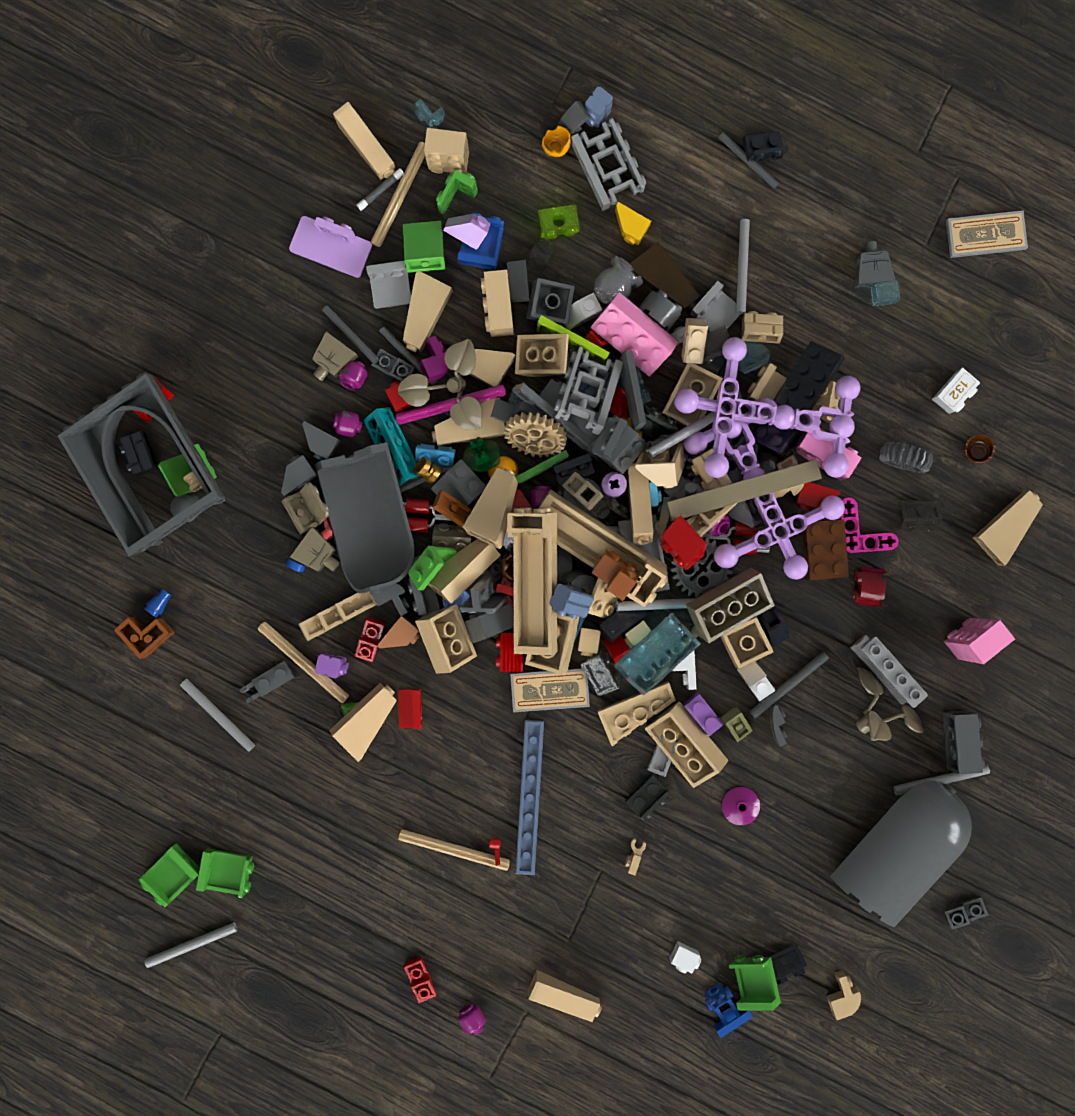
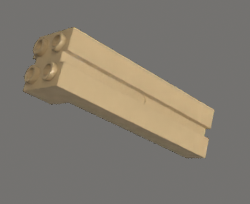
M550 489L539 508H551V512H557V545L591 567L595 565L606 549L608 551H615L620 555L621 560L626 563L627 561L631 562L638 571L637 583L628 593L627 597L643 607L647 603L651 604L657 595L655 593L659 587L663 588L668 580L666 578L668 574L667 565Z
M532 508L514 509V512L507 513L508 537H514V654L553 655L557 653V613L554 612L555 608L550 606L549 602L552 595H555L554 591L557 586V512H551V508L533 509V511Z

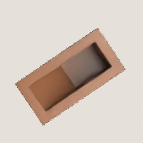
M401 616L377 647L389 648L407 646L410 643L414 644L420 637L418 634L419 629L406 617Z

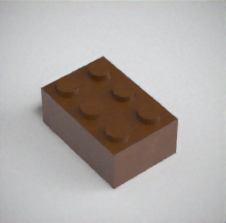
M845 520L816 521L807 525L806 529L802 531L803 553L808 564V572L805 575V579L817 580L849 577Z

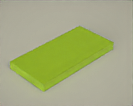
M542 315L538 320L536 330L538 333L569 334L568 349L570 351L577 352L579 346L583 347L582 351H590L588 360L596 361L604 366L610 352Z

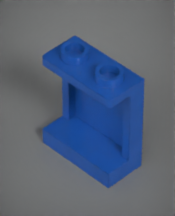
M471 213V214H476L477 216H482V215L479 214V213ZM490 216V218H485L491 223L488 233L477 250L462 242L458 254L459 264L496 271L504 221H501L499 217Z

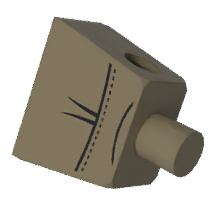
M326 332L312 359L319 365L313 375L323 381L328 373L337 378L344 366L350 361L354 362L358 356Z
M315 528L309 530L290 556L292 559L316 571H321L326 566L334 572L340 564L339 561L332 557L336 549Z

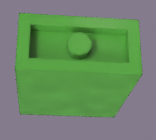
M441 221L403 224L404 259L407 273L445 269Z
M176 843L138 880L141 882V887L145 891H149L159 905L166 907L199 875L200 867Z
M207 848L202 854L196 891L204 892L206 889L237 894L238 898H243L246 893H249L251 882L248 880L249 875L254 870L253 856Z
M745 955L736 956L729 964V968H735L741 999L736 1003L738 1010L773 1011L781 1001L771 957H763V955H756L752 958H746Z

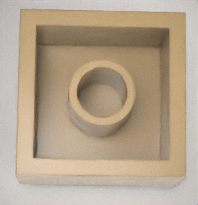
M757 617L721 636L725 648L737 669L773 653L772 647Z

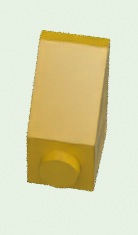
M618 202L615 212L621 235L627 243L639 245L650 227L651 221Z

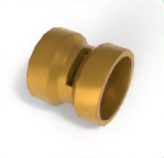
M423 457L415 465L414 473L418 476H423L424 480L428 483H433L439 477L441 468L436 464H431L428 458Z

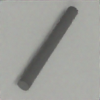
M724 132L718 137L773 189L779 185V182L754 160L747 161L745 151Z
M328 306L322 309L330 320L373 364L379 360Z
M383 326L379 332L422 374L420 369L421 363ZM437 381L431 382L430 384L433 386Z

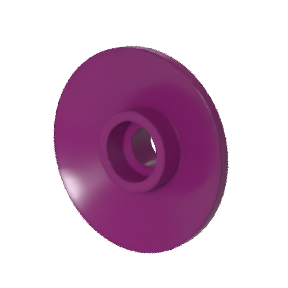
M735 787L729 790L723 797L722 812L729 822L735 825H747L758 816L760 802L757 795L751 789ZM740 804L745 805L744 810H739Z

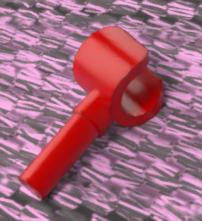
M491 837L489 848L495 849V865L499 866L501 840Z

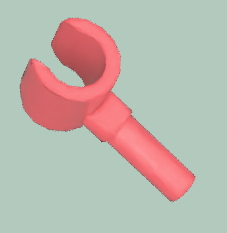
M326 518L323 521L326 529L321 534L328 541L333 538V532Z

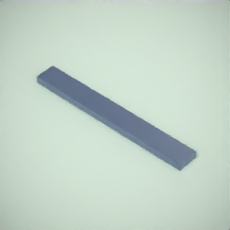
M525 720L516 874L535 875L544 721Z

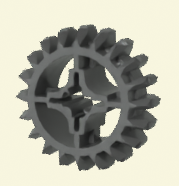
M886 442L883 443L880 450L879 458L881 462L906 471L929 472L933 463L932 453L905 443Z

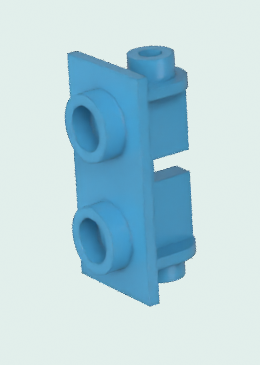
M421 443V445L416 447L415 460L418 462L421 458L426 457L431 461V464L454 466L455 449L438 446V450H436L435 445Z

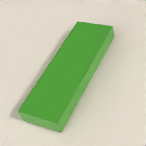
M564 450L515 478L520 485L568 459L569 455Z

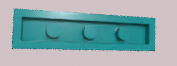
M386 407L374 410L363 421L375 445L381 444V435L384 437L385 443H388L400 487L407 480L419 477L414 473L417 462L391 408ZM374 418L377 423L376 429L371 422ZM397 469L400 470L403 476L400 480L397 476Z

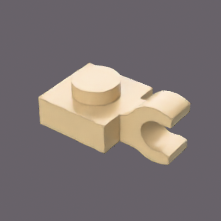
M636 838L631 840L633 851L631 856H627L625 862L627 872L632 875H636L642 852L646 847L645 841L642 842L640 847H636Z

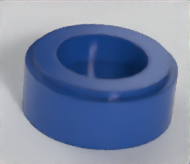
M291 557L286 562L289 568L298 572H304L306 565Z

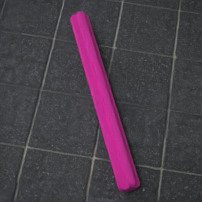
M499 385L460 397V401L464 397L471 396L481 403L505 396L506 390L504 385ZM457 397L397 413L396 421L398 424H404L448 412L453 405L458 404L456 401Z

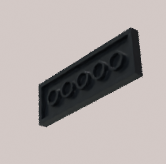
M811 341L773 401L777 406L788 405L794 410L812 411L843 363L844 356ZM800 416L799 421L801 424H803L806 420V417ZM769 423L758 424L752 435L757 444L783 456L799 430L796 428L779 429L774 424L769 425Z

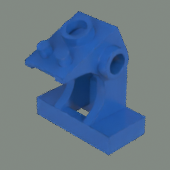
M718 983L704 992L707 997L704 1000L710 1011H716L721 1019L720 1022L714 1025L720 1038L753 1018L751 1011L737 1009L731 999L733 994L728 986L723 987L721 983ZM726 1002L730 1004L729 1007L720 1011V1006Z

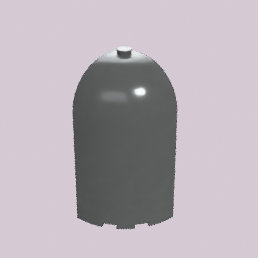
M387 442L354 452V455H350V458L342 455L319 461L314 465L323 500L329 510L328 519L344 575L356 592H370L371 595L381 593V588L391 586L403 579L412 566L415 551Z
M937 781L921 783L898 799L830 877L847 894L851 892L860 900L858 904L869 913L872 911L880 915L878 917L879 920L895 927L967 847L972 831L969 811L962 800L955 795L957 791L949 784L945 786Z

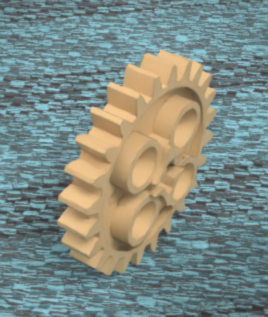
M522 412L521 416L515 414L514 418L510 417L509 421L506 422L504 438L508 439L507 443L512 444V448L518 447V452L523 450L525 455L531 453L532 457L537 454L542 458V455L549 457L550 454L555 456L556 452L561 453V449L564 450L567 432H564V427H559V422L553 423L554 418L548 420L547 415L540 417L539 413L534 416L531 412L528 415Z

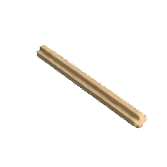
M419 142L371 240L375 246L380 247L421 166L425 157L424 142Z
M263 622L260 624L258 630L340 703H344L348 699L349 695L327 675L316 674V666L268 623Z
M401 830L398 839L400 841L505 871L508 870L510 860L500 857V865L496 866L494 855L407 830Z

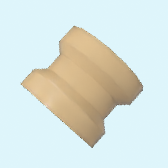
M193 471L183 478L189 484L191 492L202 488Z

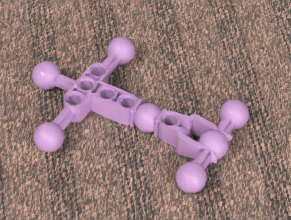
M734 337L727 339L722 347V353L727 359L724 381L718 388L717 400L698 397L697 393L691 389L680 390L674 398L676 408L682 413H691L696 409L715 412L712 426L715 434L713 453L704 462L706 473L713 478H720L728 472L729 462L724 453L727 434L732 430L734 420L758 424L769 423V425L774 424L779 429L796 428L797 430L811 433L814 439L834 441L832 454L828 455L824 461V470L829 476L834 478L844 476L848 471L849 463L844 456L845 444L850 442L848 437L853 434L855 428L854 421L851 418L854 415L850 411L852 399H855L860 392V383L852 376H843L836 383V394L840 398L839 409L821 407L817 411H799V409L794 410L788 405L772 406L768 403L737 399L739 384L736 380L738 363L746 356L747 346L742 339ZM730 384L733 387V392L725 391L724 385ZM722 403H726L730 406L729 412H725L722 410ZM742 406L749 409V415L741 413ZM761 409L768 412V418H763L760 415ZM821 415L834 417L829 425L831 433L820 431ZM800 416L806 417L807 425L800 423ZM718 423H725L727 431H721L718 428Z
M763 398L757 401L762 403H768L772 406L777 405L772 399ZM760 410V415L763 418L769 417L766 410ZM734 420L733 428L727 434V438H736L743 432L747 444L744 446L740 445L737 449L733 450L728 440H726L725 454L733 457L739 469L742 470L743 480L766 474L763 469L759 468L760 465L757 464V458L752 446L755 444V439L748 427V424L752 422ZM720 422L718 428L721 431H727V425ZM712 429L705 432L697 431L683 440L684 448L690 454H701L705 451L707 443L715 440V434ZM746 456L751 459L750 466L743 464V457ZM773 493L767 494L766 502L761 501L759 497L753 498L766 528L755 533L751 539L738 545H720L714 553L715 562L722 568H731L736 565L740 556L755 549L767 548L778 543L786 559L783 567L785 574L791 579H801L808 572V564L805 558L796 555L789 537L804 531L807 525L823 518L829 520L840 518L845 510L844 502L837 496H827L822 500L819 508L803 515L798 514L785 519ZM769 509L774 510L776 513L773 520L767 516ZM795 518L801 521L800 529H796L793 526ZM776 527H781L784 530L782 537H778L775 534ZM759 535L766 537L764 545L758 543L757 538Z

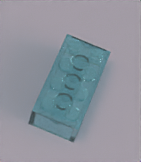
M671 613L623 656L615 666L624 678L644 696L701 643Z

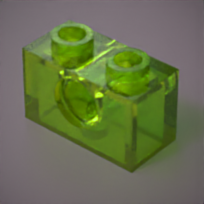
M576 204L538 210L541 238L555 239L557 235L569 237L579 232ZM562 220L564 225L557 227L554 225V221Z

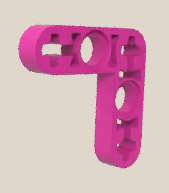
M853 498L842 499L844 505L847 501L849 504H852V508L849 509V515L853 514L854 516L844 518V515L848 514L845 508L843 515L839 518V520L844 519L845 522L851 520L854 523L853 530L848 531L845 529L846 534L855 533V536H851V541L855 542V546L852 547V550L847 546V553L893 550L898 546V537L893 533L860 535L857 502ZM849 536L846 537V543L850 541ZM888 536L889 539H893L890 547L888 544H880L881 548H879V540H887ZM869 537L875 542L874 547L871 549L865 546V540Z

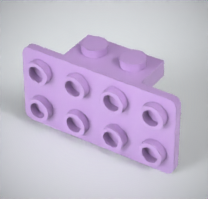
M303 216L300 219L289 250L294 254L359 278L372 249V243L355 236L352 228L348 225L341 224L339 226L327 217H323V219L316 217V220Z

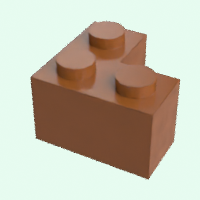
M606 549L593 566L591 573L606 582L607 590L623 601L637 583L638 571L634 564L628 561L627 563L620 559L621 557L618 553Z
M128 617L114 630L139 659L147 658L175 633L163 618L155 619L145 628L136 617Z

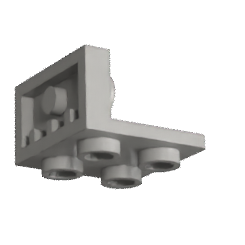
M405 260L366 266L375 309L410 304L411 291Z
M719 281L714 284L690 313L694 319L705 316L710 325L707 330L718 339L740 315L736 313V303L721 290L723 285Z

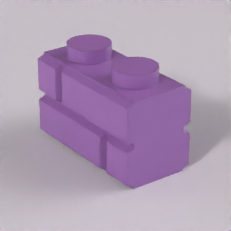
M326 652L318 656L315 673L320 675L327 674L328 677L336 679L347 673L349 663L346 662V657L335 656V654Z
M695 693L682 704L708 736L723 726L724 723L717 717L700 694Z

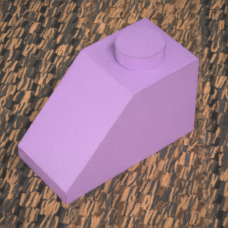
M469 214L448 218L443 231L477 250L487 235L491 223L482 216Z

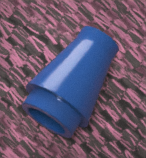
M161 589L158 594L146 603L147 606L144 610L157 618L159 614L162 615L172 595Z

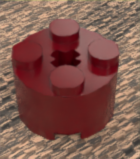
M860 567L859 570L854 571V581L857 583V589H853L852 600H855L857 605L883 606L880 599L884 600L886 580H882V574H885V569Z

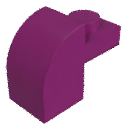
M436 336L428 338L426 344L431 357L422 360L420 364L422 374L427 377L428 383L441 379L449 369L445 363L446 352H444L441 341L437 340Z

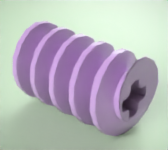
M617 472L607 474L601 482L600 489L602 494L608 498L619 497L625 491L627 481L622 474ZM616 482V488L611 489V484Z

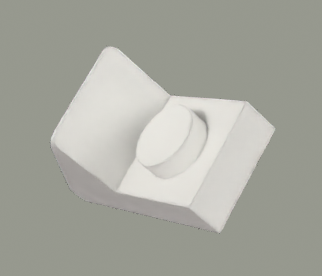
M688 650L671 669V671H686V674H683V685H686L688 690L696 689L694 650Z
M755 661L737 669L758 701L763 700L775 691L766 678L767 675Z

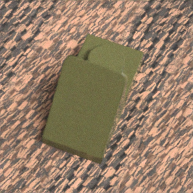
M732 708L720 718L737 742L753 731L738 708Z

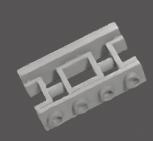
M613 118L609 119L607 123H602L603 134L588 140L585 131L581 135L577 133L571 136L573 150L602 211L608 209L610 205L617 203L614 194L630 187L634 196L638 192H644L646 185L643 174H639L637 170L638 164L635 157H631L629 153L630 147L627 140H623L621 136V127L618 122L615 123ZM612 133L617 145L615 144L606 149L603 141L609 139ZM584 145L586 149L596 145L599 152L592 155L590 160ZM614 153L620 168L604 174L598 160ZM628 167L633 179L622 183L619 175L627 172ZM600 179L602 183L612 179L615 187L609 189L606 194Z
M579 346L577 352L573 351L569 362L572 365L571 368H567L564 376L567 381L566 384H562L559 392L562 397L561 400L558 399L554 410L557 413L555 418L559 419L561 416L564 417L563 420L567 421L570 414L587 419L585 428H592L591 433L599 435L607 420L623 362L616 359L612 363L610 359H607L603 366L588 360L590 351L586 350L584 352L582 351L583 347ZM581 359L580 367L589 370V373L579 371L577 377H574L579 360ZM609 370L605 388H603L605 380L596 377V373L605 376ZM580 381L597 387L595 397L578 391ZM572 391L570 399L579 402V405L569 403L567 409H564L569 392ZM600 402V406H599V409H598V412H597V416H596V419L594 420V416H595V413H596V412H593V411H590V410L586 409V406L588 405V406H591V407H593V408H596V406H597L598 403Z
M864 634L850 647L900 704L903 705L907 702L911 707L915 708L928 696L877 637L869 639Z

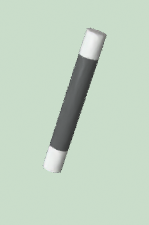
M400 168L356 204L359 210L362 211L402 177L404 172Z

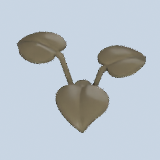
M470 339L456 343L447 349L445 363L449 369L455 370L454 374L456 376L450 378L447 384L428 386V379L422 374H412L400 383L398 394L408 404L416 407L425 405L430 397L428 390L448 388L450 392L458 393L456 398L458 404L450 408L452 420L464 429L478 430L481 428L482 407L480 402L471 396L464 397L460 401L462 391L466 387V382L461 375H469L474 370L476 364L475 349Z
M856 668L863 687L870 694L874 695L873 701L867 710L863 712L864 716L856 721V725L862 733L866 734L870 731L871 741H888L892 735L886 722L900 717L904 718L905 724L911 730L917 733L925 731L918 714L908 705L901 707L902 713L883 720L876 712L870 711L879 699V694H883V687L879 679L872 672L864 668Z

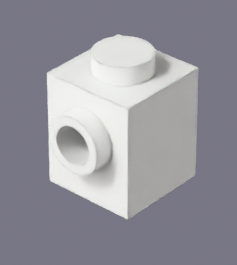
M677 941L670 955V962L680 972L693 973L694 969H698L701 963L698 950Z

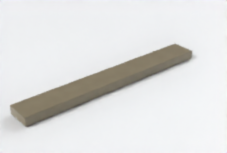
M812 460L666 503L671 521H675L680 515L686 518L822 479L818 461Z

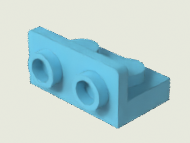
M650 481L651 508H655L661 502V490H657V488L664 487L656 486Z

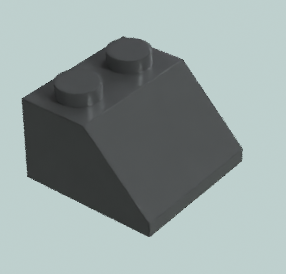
M541 278L533 280L526 319L538 321L542 315L557 324L567 325L575 286Z
M616 415L612 417L616 421L620 420ZM627 425L610 461L603 460L609 467L623 474L646 448L647 443L636 431ZM600 434L596 435L589 443L592 448H594Z
M461 459L440 478L431 490L436 495L439 491L443 490L469 507L482 495L486 485Z

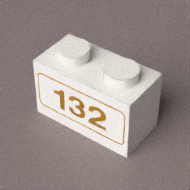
M961 368L952 375L932 400L948 414L955 411L959 412L965 406L964 401L967 397L971 398L978 391L976 387L980 382L964 368Z

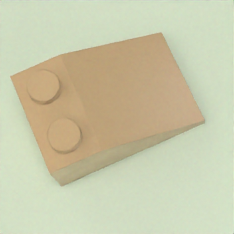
M569 334L518 335L515 374L526 377L566 374Z

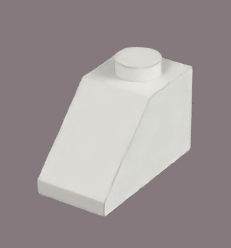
M594 293L571 305L568 324H564L566 329L571 330L602 313V308Z

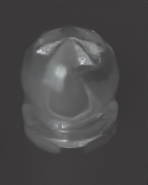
M617 256L611 260L612 268H605L595 279V295L601 302L607 305L619 292L628 299L631 294V288H639L643 284L641 276L639 275L636 278L631 272L634 268L623 258H618Z

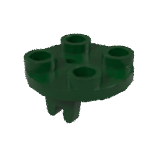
M477 437L476 441H469L470 445L465 449L463 455V462L475 474L488 471L500 463V448L496 442L491 439Z

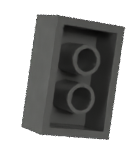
M967 710L942 712L947 769L959 775L983 773L982 767H984L985 762L984 757L981 755L983 740L979 733L981 719L978 714Z

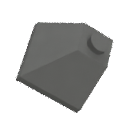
M765 495L759 496L761 501H767ZM753 498L738 502L727 513L729 517L751 528L763 522ZM771 509L767 511L769 519L774 517Z

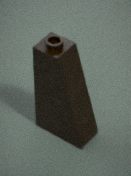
M658 242L627 265L626 270L628 273L653 291L658 292L661 290L668 295L667 299L669 301L675 302L682 307V312L686 309L690 311L698 304L697 301L700 295Z

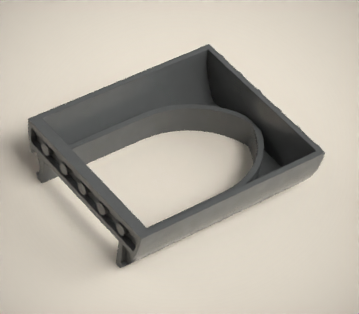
M147 372L139 374L136 377V381L124 385L119 393L108 396L105 403L94 406L92 412L80 416L77 419L78 422L66 426L63 429L64 432L58 435V438L128 556L144 552L150 546L160 545L163 543L162 538L212 505L225 502L224 494L155 378L147 374ZM130 410L140 411L152 416L169 431L206 493V496L157 529L152 525L122 474L116 457L115 439L117 428L124 413Z

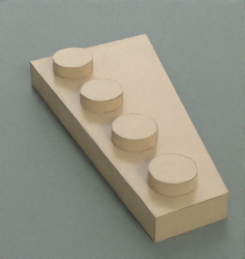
M667 681L597 710L611 746H614L617 741L629 735L632 730L639 725H643L647 722V719L654 714H658L676 701Z

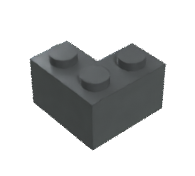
M511 603L503 604L493 614L477 612L469 616L470 620L464 622L472 643H476L514 627V609Z

